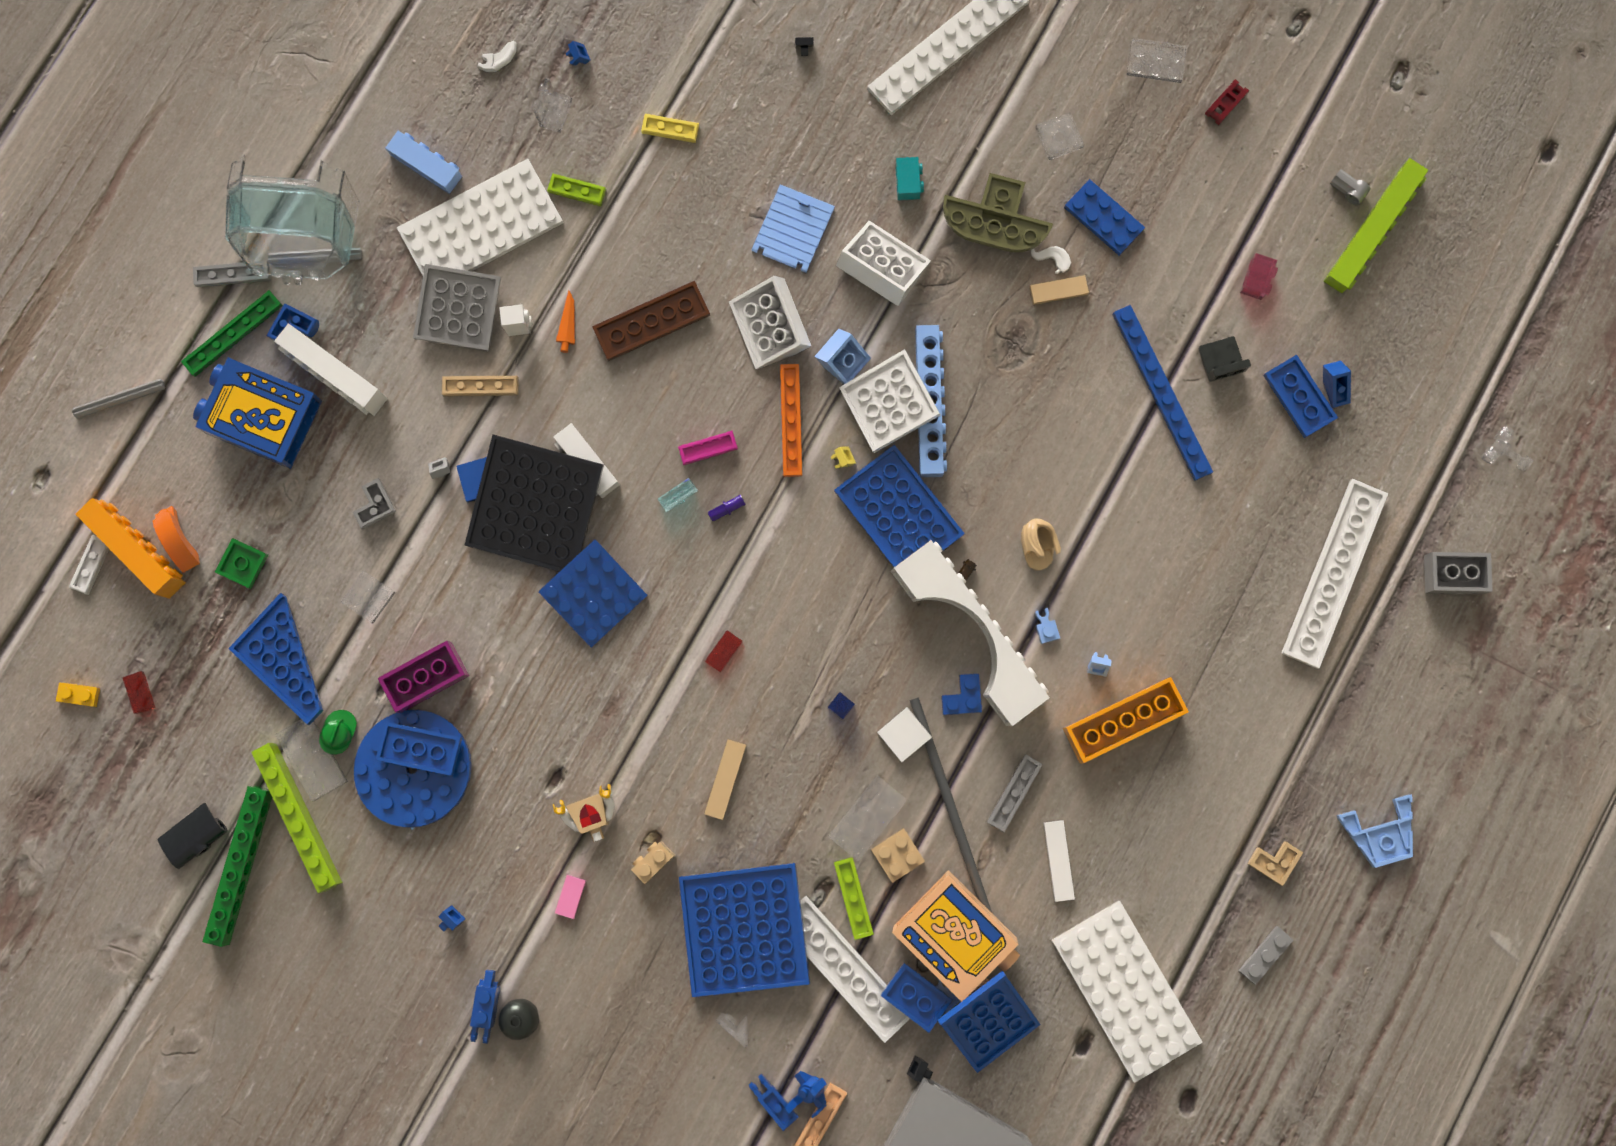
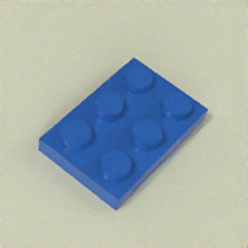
M906 963L902 964L881 993L885 1000L928 1033H930L938 1019H940L953 1001Z

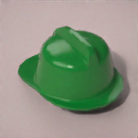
M337 710L328 715L319 737L320 747L324 752L337 755L347 750L357 725L356 719L351 712Z

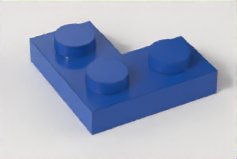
M979 674L959 675L960 694L941 696L943 715L981 713Z

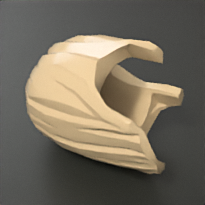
M1036 518L1023 526L1021 544L1028 566L1034 570L1047 568L1052 564L1054 550L1056 555L1061 552L1053 526L1042 519Z

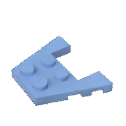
M1412 794L1392 799L1398 820L1367 829H1361L1356 811L1336 815L1373 868L1413 857V831H1411V820L1413 819V812H1411Z

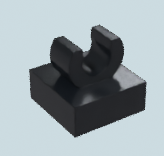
M814 37L795 38V47H801V56H808V47H814Z
M915 1055L907 1075L921 1083L923 1077L930 1079L933 1071L927 1068L929 1064L925 1060Z

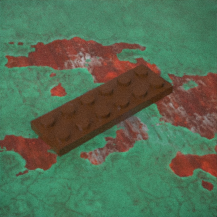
M694 280L592 326L607 360L610 361L711 315Z

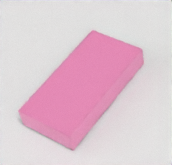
M571 875L566 876L555 914L575 919L586 880Z

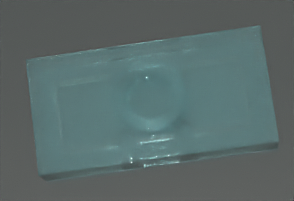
M687 478L659 497L658 501L665 511L668 512L678 504L683 503L698 490L692 481Z

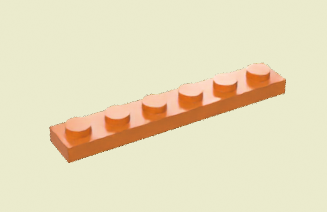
M780 364L783 477L802 476L799 364Z

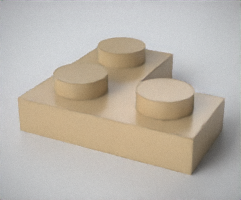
M1283 842L1275 857L1257 847L1247 864L1283 886L1303 852L1288 842Z

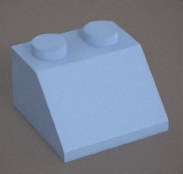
M838 329L815 355L820 364L843 384L853 380L871 359L853 335L841 329Z

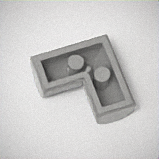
M379 478L362 486L369 504L355 510L353 514L360 528L365 529L396 512Z

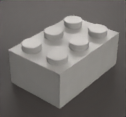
M1431 552L1424 555L1425 593L1486 594L1492 592L1491 553Z

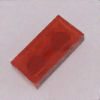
M727 630L705 662L721 673L743 641Z
M144 671L123 677L134 714L155 708Z

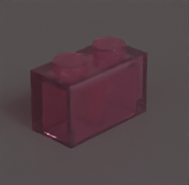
M1256 253L1250 261L1240 293L1262 300L1265 295H1269L1272 289L1271 279L1276 276L1278 267H1276L1278 260Z

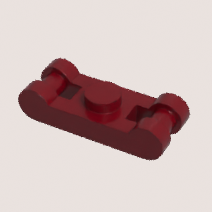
M1236 79L1205 112V115L1212 117L1218 126L1250 91L1246 87L1240 86V82ZM1217 108H1219V109H1221L1223 112H1222L1221 114H1219V113H1218L1217 111H1215V110H1216Z

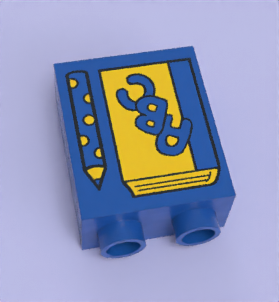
M228 357L224 366L216 365L211 373L209 383L214 388L208 400L201 399L194 409L193 419L198 421L195 427L207 435L291 469L322 400L308 390Z

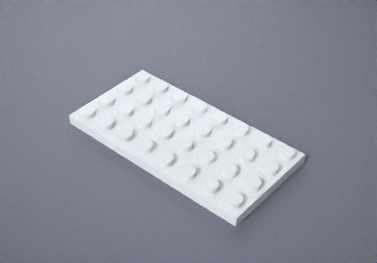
M526 159L398 226L397 229L423 275L425 264L472 272L563 224V220L529 159Z
M1120 901L1115 902L1051 940L1134 1083L1202 1043L1198 1033Z

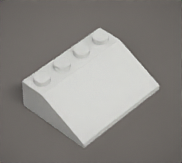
M868 221L842 250L836 266L899 306L931 260L871 221Z
M773 276L729 301L755 369H760L796 355L811 346L784 278Z

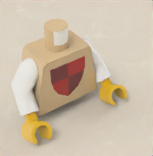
M608 784V790L604 791L602 786H600L599 794L569 804L566 808L563 800H560V808H556L553 804L554 812L559 814L567 826L581 834L590 831L593 842L604 839L601 827L609 824L615 808L610 784Z

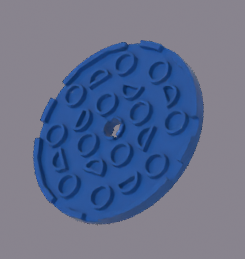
M407 710L402 713H395L378 722L362 740L354 762L355 786L363 804L380 820L391 825L407 828L430 825L447 816L465 795L464 792L471 777V755L463 735L447 719L423 710ZM385 722L461 737L462 742L453 776L419 769L414 774H410L407 770L408 767L375 760Z

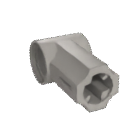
M1342 169L1330 182L1331 185L1344 193L1347 201L1353 205H1359L1371 189L1365 181L1355 180Z

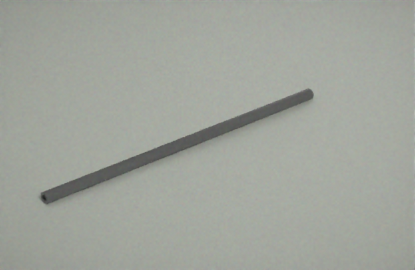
M919 697L910 700L915 717L931 735ZM933 738L925 743V747L976 897L992 913Z

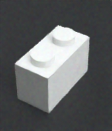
M522 304L499 307L501 326L508 336L531 333L530 327H533L532 316H529V311L525 310Z

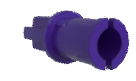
M738 495L727 502L723 501V504L708 511V515L712 521H716L727 514L731 515V512L746 504L741 495Z

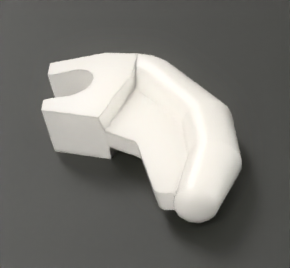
M515 41L508 42L496 54H483L482 58L487 63H478V68L486 72L500 70L513 59L516 54L517 43Z

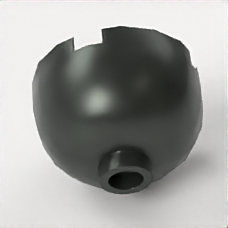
M515 999L508 1002L499 1014L498 1024L501 1032L512 1040H522L529 1037L539 1024L537 1007L526 999Z

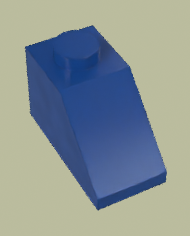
M1341 360L1323 365V383L1331 407L1335 408L1351 403L1350 369Z

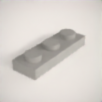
M1276 926L1238 971L1256 985L1293 942V939L1280 927Z

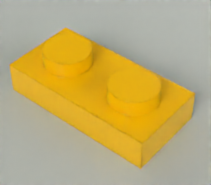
M59 682L56 702L97 707L100 688Z

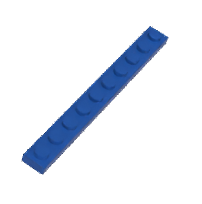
M1131 305L1113 312L1112 315L1194 481L1212 474L1213 470Z

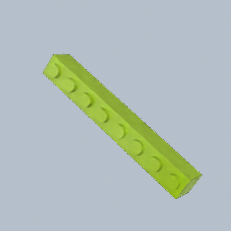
M1411 158L1403 164L1323 282L1340 293H1343L1346 289H1352L1357 282L1355 280L1357 274L1361 275L1367 267L1365 262L1367 260L1370 261L1377 252L1374 250L1376 246L1382 245L1387 238L1385 236L1387 230L1391 231L1397 223L1395 221L1396 217H1400L1407 207L1404 206L1406 202L1412 201L1417 194L1415 192L1417 186L1420 188L1426 181L1425 175L1428 169Z
M267 743L252 751L255 762L317 893L326 892L343 883L277 744Z

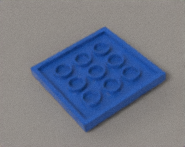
M596 539L538 591L591 648L648 596Z
M1003 971L938 1019L940 1025L977 1073L1041 1025Z

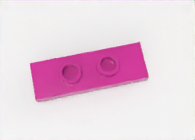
M728 431L678 446L683 465H688L738 450L733 431Z

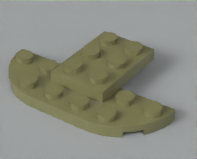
M989 173L981 204L949 195L944 196L943 212L947 224L958 236L971 242L1009 252H1025L1039 246L1047 238L1053 226V223L1017 214L1026 183L1023 181Z

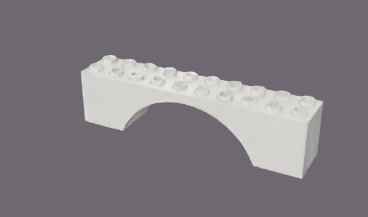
M930 540L890 572L913 602L921 600L946 602L963 610L979 625L987 639L991 654V674L983 696L1006 726H1013L1050 698L1047 695L1049 691L1043 683L1039 684L1035 679L1037 675L1032 668H1027L1023 663L1025 661L1024 657L1019 652L1016 653L1011 647L1013 646L1012 641L1007 636L1004 637L1001 634L1000 625L995 620L992 621L988 615L990 613L983 604L980 606L976 599L978 597L972 589L968 590L965 586L966 580L960 573L956 574L953 570L954 564L948 557L945 559L941 554L943 550L940 545Z

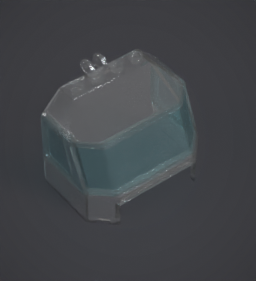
M245 155L240 157V161H234L231 164L226 194L225 238L252 274L282 277V282L286 285H290L292 277L295 285H301L302 278H310L312 280L328 279L349 263L360 201L345 171L339 168L333 170L327 167L328 163L321 160L317 180L243 175L246 161Z

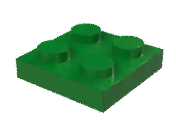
M232 538L215 573L251 589L268 554Z

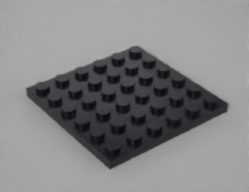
M492 434L464 545L560 572L582 552L604 464Z

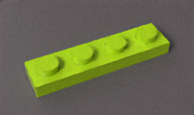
M853 857L834 862L854 939L857 940L874 935Z

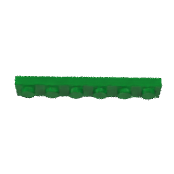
M268 290L184 358L181 363L192 376L196 377L283 305Z

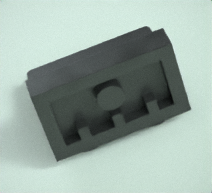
M1234 336L1198 347L1209 382L1246 372L1251 367L1249 359L1242 360Z

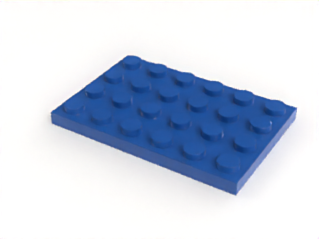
M895 445L834 490L893 567H896L930 540L933 543L937 542L944 551L965 534Z

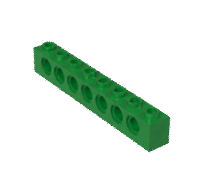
M257 786L247 787L202 942L219 947L230 945L272 801L269 789Z

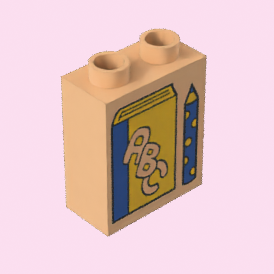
M949 870L893 926L892 933L961 1002L989 981L986 977L997 966L1005 972L1020 956L1015 950L1018 946L1017 937Z

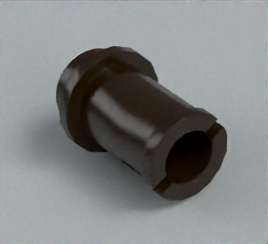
M969 559L963 562L964 565L958 572L966 581L973 570L976 571L977 566Z

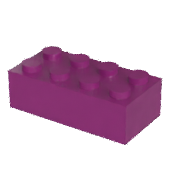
M445 641L380 676L378 680L394 711L402 713L469 677V674L453 643Z

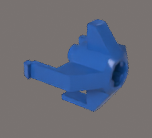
M800 1071L794 1076L801 1085L798 1089V1094L783 1110L788 1115L803 1101L809 1104L814 1102L818 1108L811 1115L814 1118L827 1106L824 1095V1086L827 1083L823 1078L811 1076Z

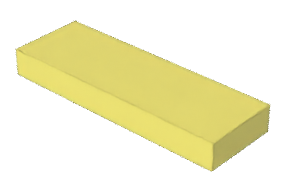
M645 114L641 132L642 134L696 143L699 123Z

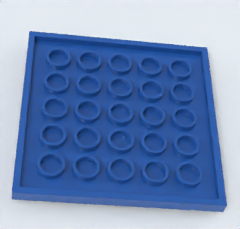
M796 863L679 877L692 997L810 984Z

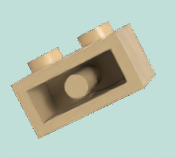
M662 841L658 844L654 842L647 849L649 853L644 858L639 856L632 863L634 867L631 870L644 884L648 883L675 856Z

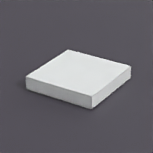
M908 707L877 732L901 762H904L932 738Z

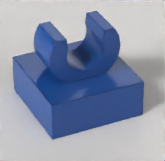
M575 41L568 44L570 50L567 51L566 56H573V60L569 62L570 64L578 65L579 62L587 64L591 61L584 44Z
M451 905L438 916L442 920L438 927L443 932L447 928L454 930L463 923L465 918Z

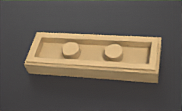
M1085 275L1034 284L1029 287L1033 305L1089 294Z

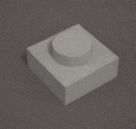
M446 457L428 463L432 479L444 477L450 473V466Z

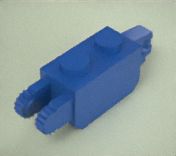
M486 970L484 980L480 979L479 984L476 986L470 1023L472 1027L471 1042H476L479 1028H484L483 1043L488 1044L491 1028L495 1024L500 986H498V982L494 981L495 970Z

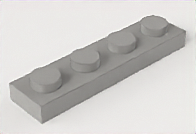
M268 260L193 267L195 287L271 281L270 262Z
M1026 754L1024 755L987 823L1005 832L1043 765L1042 763Z

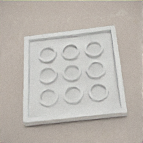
M905 349L839 387L874 453L940 416L936 405Z

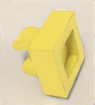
M849 446L835 449V454L831 456V459L838 458L839 464L835 465V468L851 467L856 464Z

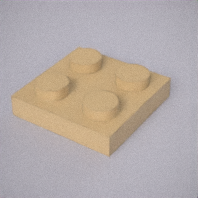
M904 828L871 849L892 883L925 862Z

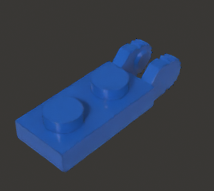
M760 1074L758 1078L768 1090L762 1094L753 1082L749 1084V1087L758 1097L757 1100L784 1131L799 1116L794 1110L788 1115L783 1109L788 1102L774 1085H771L766 1077Z

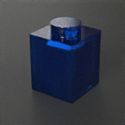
M839 692L828 706V709L843 720L855 704Z

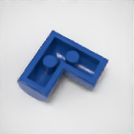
M284 304L266 336L275 341L289 323L302 334L312 338L317 333L320 323L317 319Z

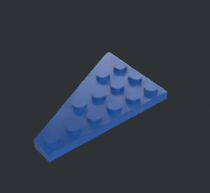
M280 593L228 649L307 725H311L323 712V708L287 597Z

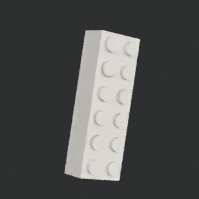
M289 323L275 339L274 342L279 345L278 350L304 370L311 373L319 381L326 384L346 401L353 404L365 415L370 413L375 416L388 400L376 387Z

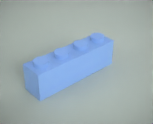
M398 130L385 147L389 155L450 194L462 178L459 172L460 168L453 162L447 163L444 161V157L439 153L429 151V147L424 143L420 142L418 144L415 142V139L406 132L403 134Z

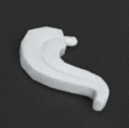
M1054 246L1040 252H1035L1034 249H1031V256L1037 261L1049 258L1054 259L1058 268L1055 271L1056 274L1068 271L1071 260L1069 254L1063 248Z

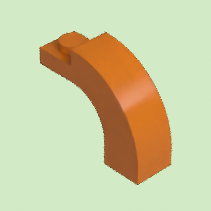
M171 506L161 510L155 515L156 519L152 520L154 529L169 557L181 572L184 573L200 564L198 552L184 536L175 508Z

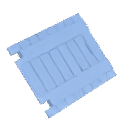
M780 184L751 251L757 253L759 248L764 249L763 256L795 269L799 263L803 265L801 271L807 273L835 206Z

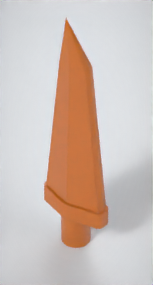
M569 290L556 337V342L561 343V352L568 353L569 344H575V304Z

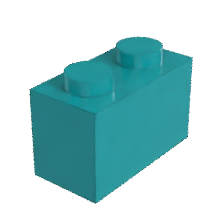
M919 157L896 158L897 200L920 199V194L924 192V182L920 181L923 167L922 163H919Z

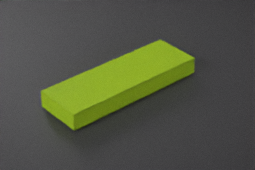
M552 173L547 191L551 194L601 207L606 187Z

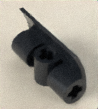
M203 803L157 840L170 863L175 868L180 869L195 856L198 857L211 848V844L228 832L220 819L213 817L207 804Z

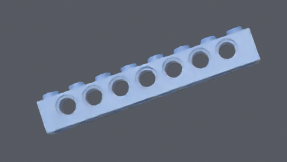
M916 325V370L931 398L936 400L935 405L940 413V416L936 418V423L928 422L918 428L920 478L942 477L944 472H947V460H943V453H946V441L943 442V434H946V424L942 423V416H945V404L941 402V397L945 396L944 386H941V379H944V368H940V361H943V349H940V342H943V331H939V325ZM932 343L934 348L929 350L925 347V344ZM927 361H932L935 364V366L933 368H928L925 365V363ZM932 379L936 384L928 386L926 380ZM933 434L937 437V441L930 442L927 436ZM935 453L938 459L932 461L928 458V454Z

